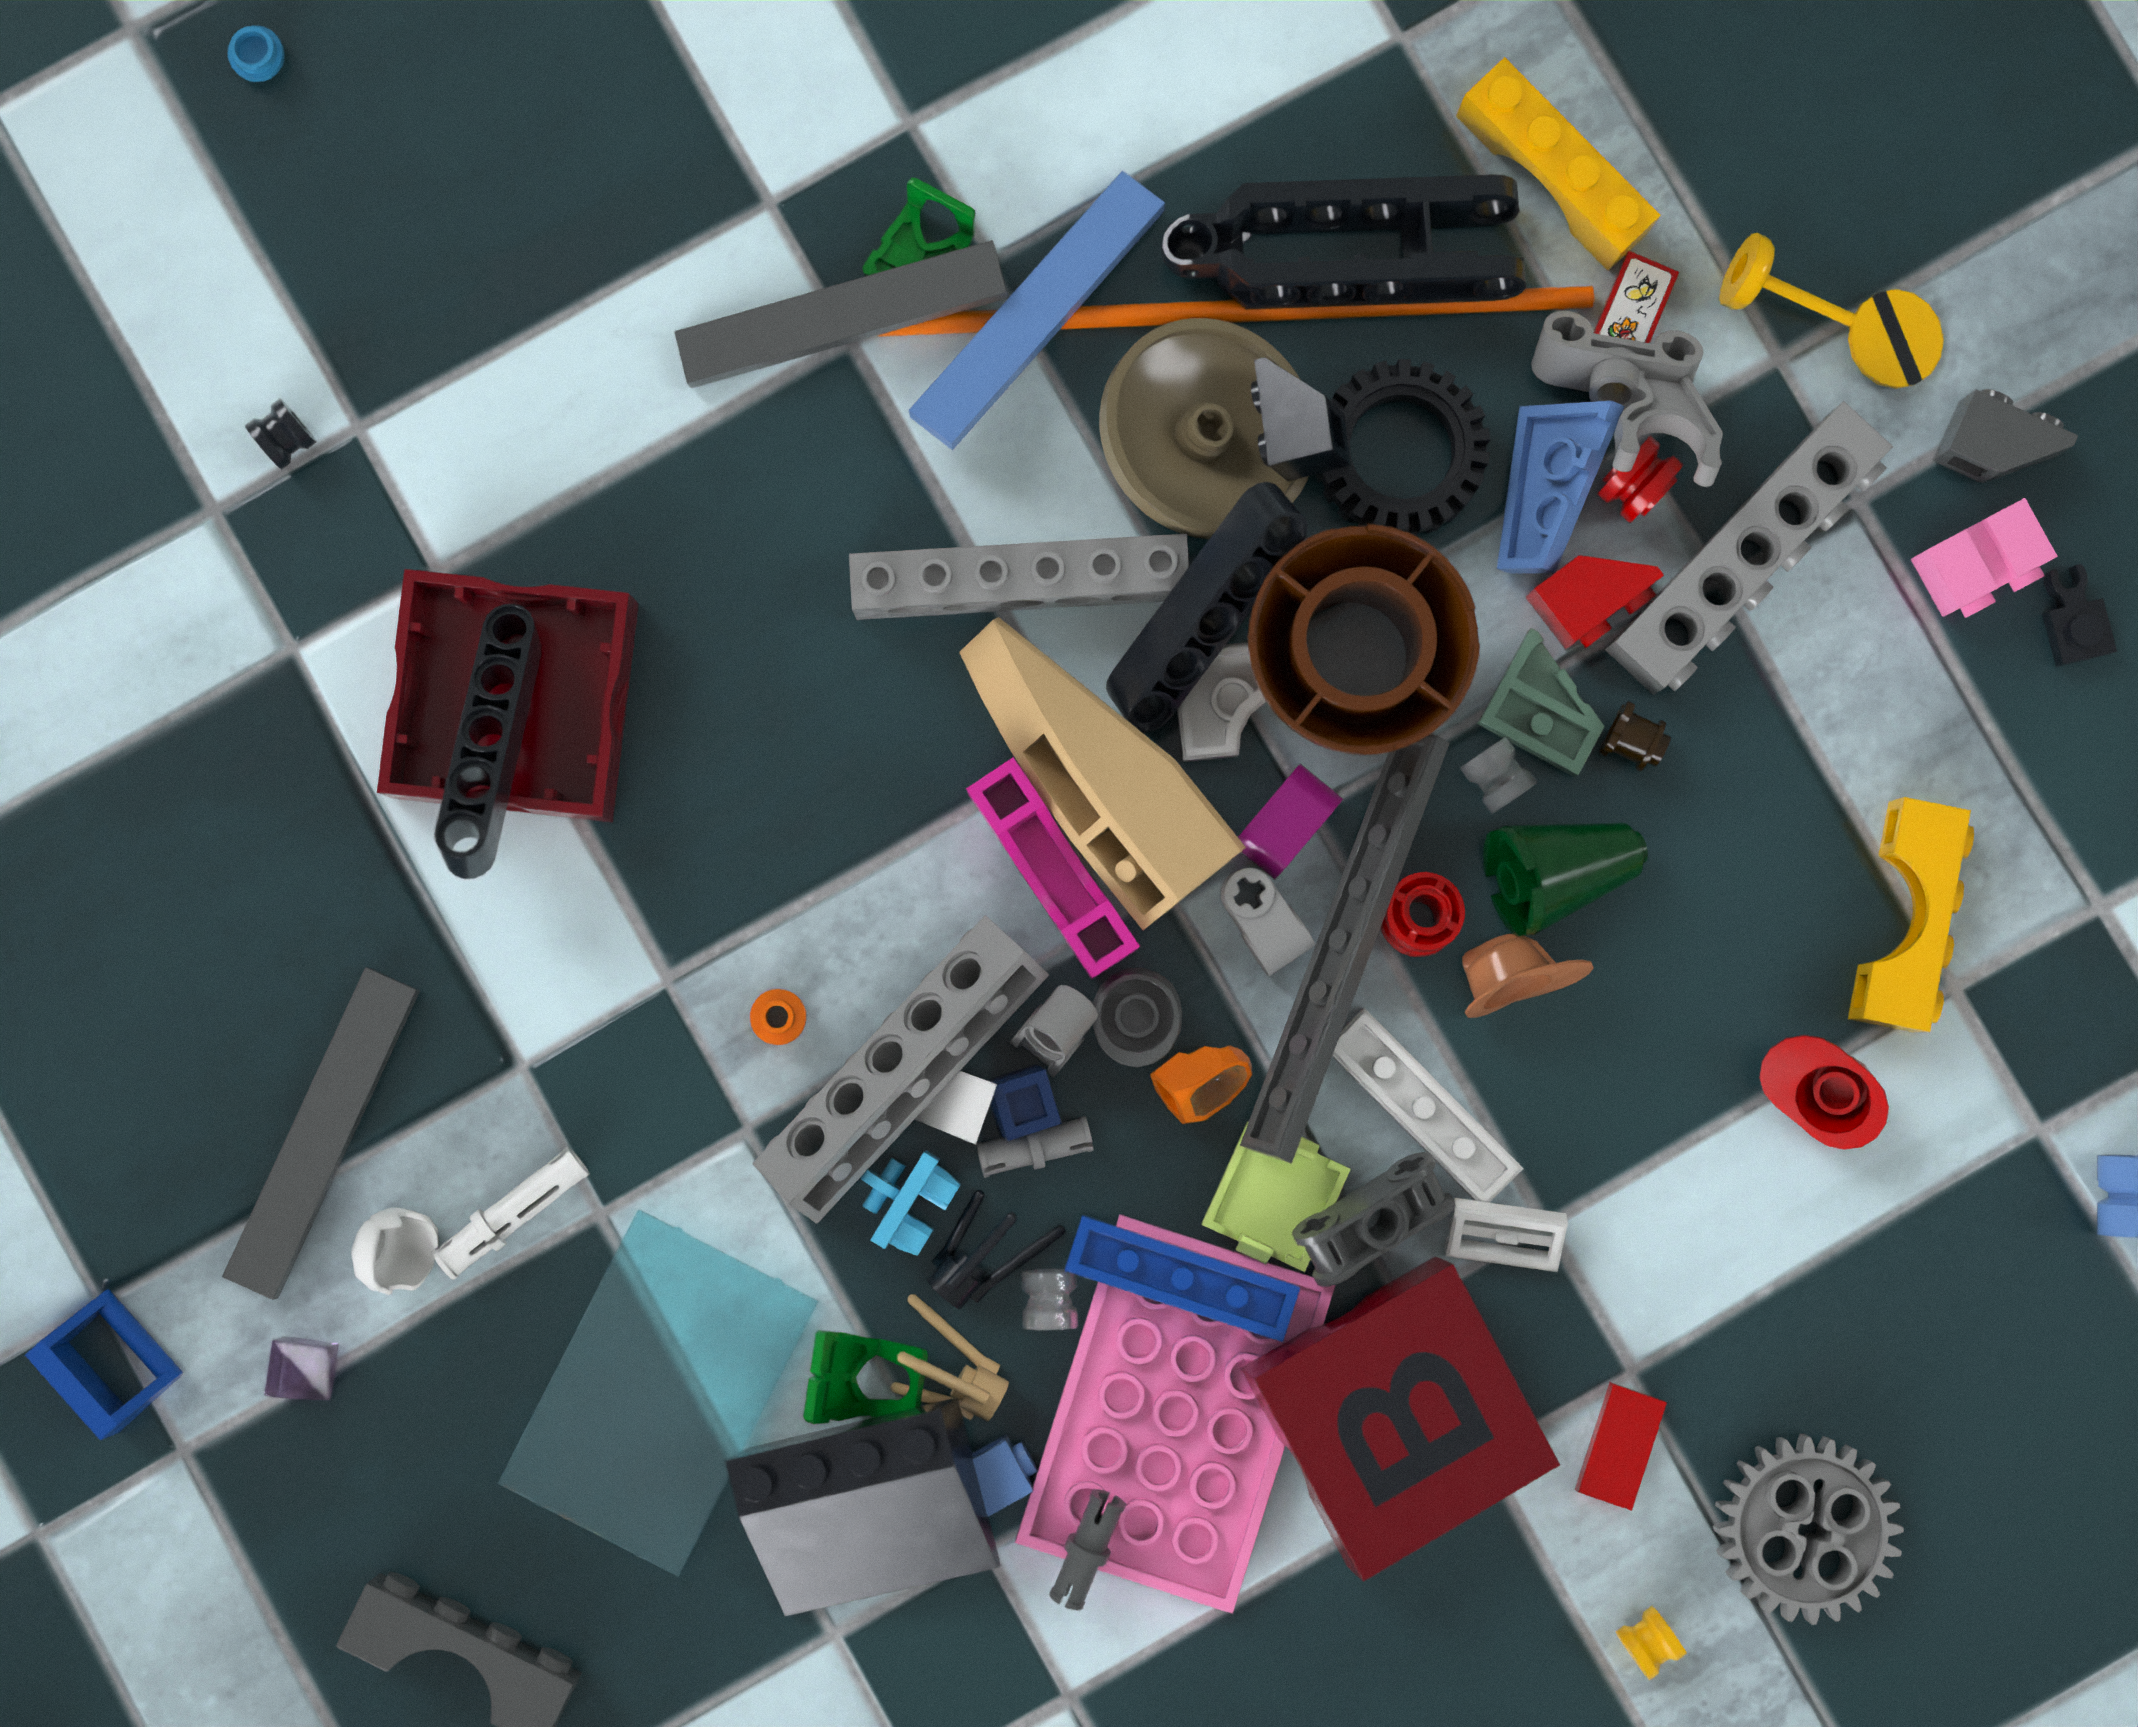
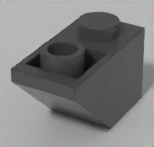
M1975 389L1958 402L1932 461L1983 484L2058 456L2073 447L2079 435L2063 429L2064 423L2052 415L2041 412L2030 414L2012 406L2013 400L2001 392L1991 389H1983L1982 391Z

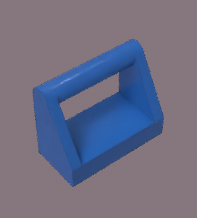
M110 1289L105 1290L25 1354L28 1360L99 1440L122 1431L183 1375V1371ZM98 1315L105 1319L157 1378L126 1404L121 1402L69 1343Z

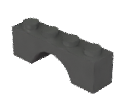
M389 1572L385 1576L379 1573L366 1583L336 1644L337 1648L386 1672L403 1658L419 1651L439 1649L456 1653L471 1662L486 1681L491 1697L492 1724L498 1727L557 1726L583 1673L571 1667L573 1661L568 1656L548 1647H543L541 1651H538L520 1642L522 1636L516 1630L504 1624L491 1622L487 1626L469 1617L470 1609L453 1599L440 1597L436 1601L418 1592L419 1584L402 1574Z

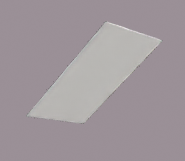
M959 1071L915 1120L976 1144L997 1084Z

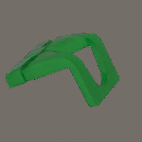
M912 177L907 183L908 202L880 239L881 246L879 249H873L863 265L864 276L969 247L975 235V210L931 185ZM926 200L936 201L948 208L955 216L959 227L958 232L947 239L926 244L920 226V213Z
M828 1330L817 1331L815 1333L810 1372L814 1377L808 1379L803 1412L805 1422L823 1424L829 1423L830 1420L838 1422L859 1416L878 1417L921 1406L925 1376L898 1362L897 1356L899 1353L905 1352L927 1362V1350L879 1338ZM878 1355L902 1366L909 1375L910 1386L907 1394L901 1399H869L859 1388L856 1376L870 1359Z

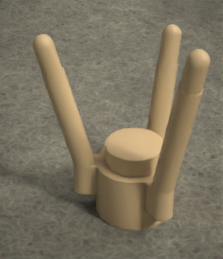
M909 1295L908 1303L977 1367L973 1369L966 1365L959 1377H956L905 1352L898 1354V1362L951 1388L950 1395L954 1398L958 1397L962 1416L971 1420L976 1415L988 1422L1001 1403L1009 1385L1008 1380L997 1375L1000 1364L980 1353L917 1295ZM894 1382L891 1385V1390L896 1394L905 1396L909 1390V1385ZM923 1389L921 1402L932 1404L953 1399V1397Z

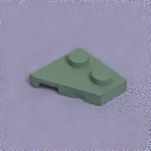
M1530 628L1477 724L1572 777H1576L1583 768L1605 726L1591 706L1583 702L1577 693V686L1566 670H1561L1542 643L1544 639L1540 633Z

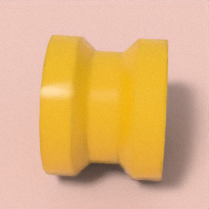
M1653 1606L1643 1611L1642 1620L1634 1626L1624 1625L1615 1631L1630 1656L1649 1680L1659 1674L1660 1665L1669 1659L1678 1661L1687 1654L1674 1632Z

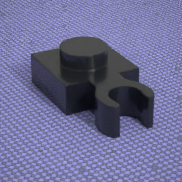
M2076 564L2069 568L2072 577L2071 588H2065L2060 584L2057 569L2046 573L2044 576V587L2049 596L2056 601L2057 609L2042 614L2056 667L2117 652L2104 599L2101 598L2088 602L2086 600L2085 588L2088 577L2085 568L2081 564Z

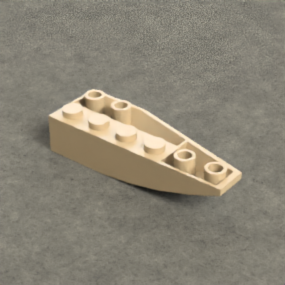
M1001 618L993 619L959 652L982 701L1032 786L1075 847L1142 930L1171 910L1246 848L1173 757Z

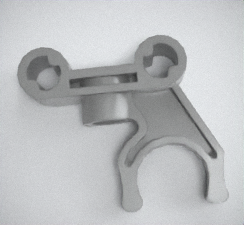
M1557 311L1546 317L1531 362L1532 371L1537 378L1554 386L1589 392L1591 402L1612 400L1625 406L1613 434L1616 451L1612 463L1613 467L1621 472L1631 471L1640 450L1638 438L1650 433H1665L1678 437L1687 443L1696 454L1698 467L1693 477L1695 483L1705 487L1713 485L1722 464L1719 451L1723 432L1692 383L1704 353L1700 342L1688 333L1675 330L1661 333L1656 337L1654 344L1595 334L1586 318L1571 311Z

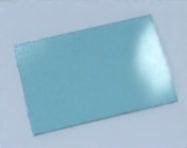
M639 1209L497 1484L534 1502L537 1507H543L633 1553L636 1558H642L678 1577L729 1479L725 1461L743 1451L819 1301L783 1283L782 1279L773 1278L683 1232L682 1228L674 1227Z

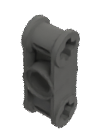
M1414 1153L1398 1160L1386 1172L1352 1191L1322 1212L1307 1217L1293 1229L1292 1236L1297 1245L1305 1247L1315 1267L1312 1276L1317 1285L1322 1287L1333 1286L1349 1279L1369 1262L1388 1250L1397 1247L1401 1242L1426 1226L1444 1219L1455 1208V1202L1450 1193L1443 1192L1433 1171L1436 1162L1430 1153ZM1380 1209V1217L1377 1223L1368 1229V1220L1371 1214Z

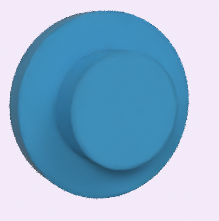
M247 26L238 30L231 38L228 46V59L234 71L245 80L252 82L266 81L274 77L284 63L285 51L283 44L278 36L266 27Z

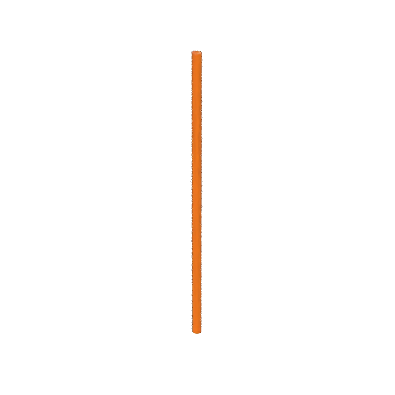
M1593 286L1525 288L1516 297L1484 302L1246 310L1235 300L1080 306L1061 329L1158 326L1190 318H1209L1233 323L1593 308L1594 289ZM997 310L961 311L878 335V337L978 333Z

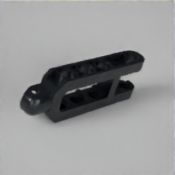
M1505 175L1243 183L1225 201L1217 213L1188 214L1178 218L1168 227L1162 242L1163 261L1171 272L1178 277L1188 279L1217 278V286L1246 310L1500 301L1516 297L1526 288L1524 257L1517 258L1510 255L1478 256V251L1433 252L1431 228L1488 227L1501 225L1516 218L1520 212L1517 182ZM1188 224L1193 225V227L1182 228L1183 226ZM1401 229L1403 258L1366 259V254L1354 255V260L1310 261V256L1298 257V262L1254 263V258L1244 256L1243 244L1254 234Z

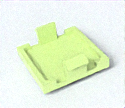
M1247 1121L1201 1225L1238 1241L1236 1251L1264 1264H1267L1270 1257H1273L1305 1272L1310 1262V1257L1305 1247L1299 1246L1292 1236L1293 1229L1307 1217L1322 1212L1336 1203L1351 1168L1318 1154L1320 1145L1303 1137L1300 1140L1292 1164L1240 1146L1248 1125Z

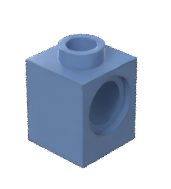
M1006 1434L972 1453L987 1517L1033 1492V1481L1030 1476L1037 1473L1038 1470L1023 1442L1013 1446Z

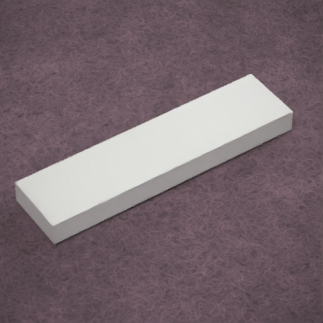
M1362 1008L1342 1028L1332 1057L1426 1152L1433 1156L1434 1160L1473 1200L1490 1203L1523 1170L1521 1165L1365 1008Z

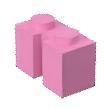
M2023 498L1913 557L1911 561L1942 617L1961 609L1966 618L1995 603L1996 600L1991 592L2009 583L2013 592L2044 577L2045 575L2040 566L2058 556L2027 500Z

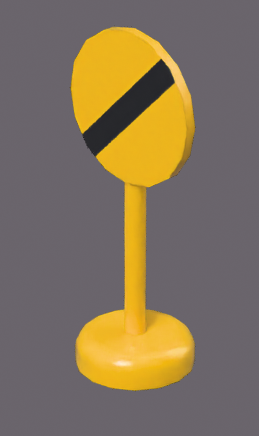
M1753 233L1736 252L1721 285L1719 295L1721 305L1732 310L1744 309L1754 301L1763 287L1850 327L1848 342L1852 359L1861 373L1877 385L1894 389L1913 386L1929 376L1939 362L1944 341L1940 320L1930 304L1915 293L1898 289L1878 292L1860 304L1854 314L1769 275L1774 262L1775 247L1768 237L1759 233Z

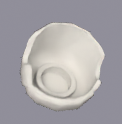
M391 1207L373 1214L369 1220L362 1224L353 1243L351 1254L355 1276L370 1290L379 1291L387 1295H391L394 1289L416 1290L426 1279L435 1263L431 1251L439 1247L437 1226L430 1217L404 1208Z

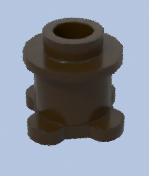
M1627 701L1618 710L1598 753L1607 756L1608 753L1614 752L1635 762V769L1641 772L1647 763L1655 767L1660 763L1670 744L1671 736L1664 734L1665 721L1660 720L1656 724L1634 713L1635 704Z

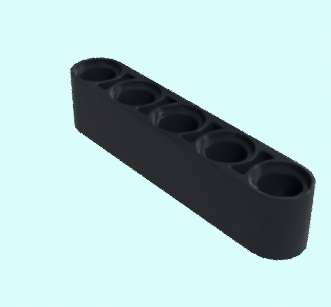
M1270 482L1257 483L1239 498L1109 675L1106 682V691L1122 716L1142 733L1153 732L1163 727L1170 720L1251 612L1257 594L1270 571L1285 554L1304 541L1308 530L1306 518L1276 484Z
M503 604L495 607L487 614L483 623L435 827V842L448 870L455 876L463 879H475L484 875L491 869L495 861L542 655V645L530 612L516 604ZM509 635H524L521 640L513 644L502 643ZM497 685H513L506 693L499 695L490 693ZM497 734L501 736L493 745H477L487 735ZM483 785L490 787L484 796L473 799L465 797L471 788ZM473 837L478 839L476 845L467 851L457 852L453 850L455 844L464 838Z

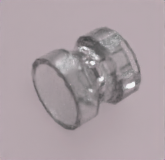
M1504 737L1460 768L1469 782L1479 785L1483 791L1482 801L1491 814L1538 783L1528 768L1520 767L1514 758L1516 750L1507 737Z
M1065 1268L1021 1271L1022 1290L1030 1295L1028 1305L1022 1311L1023 1329L1065 1330L1078 1328V1309L1072 1304V1298H1069V1294L1073 1293L1077 1288V1275L1065 1271Z

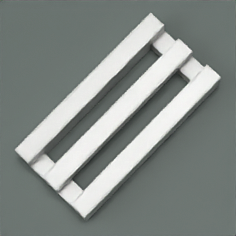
M1454 1198L1455 1208L1453 1209V1216L1450 1217L1449 1236L1446 1237L1444 1246L1447 1257L1558 1272L1568 1226L1566 1213ZM1463 1234L1496 1239V1242L1517 1245L1519 1242L1550 1248L1549 1251L1465 1240L1461 1239Z

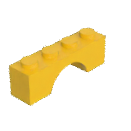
M1505 57L1464 95L1456 117L1493 155H1503L1518 162L1546 187L1562 209L1567 219L1570 233L1607 271L1614 267L1628 251L1635 247L1649 233L1661 216Z
M1908 797L1888 802L1878 856L1891 864L1907 883L1913 904L1912 920L1905 938L1894 951L1876 961L1858 964L1848 1019L1913 1033L1930 1032L1932 1023L1938 1022L1944 1003L1943 991L1938 990L1942 968L1948 967L1954 949V938L1952 935H1948L1952 913L1958 912L1964 895V883L1958 880L1962 858L1966 859L1969 856L1974 841V827L1968 825L1971 810Z

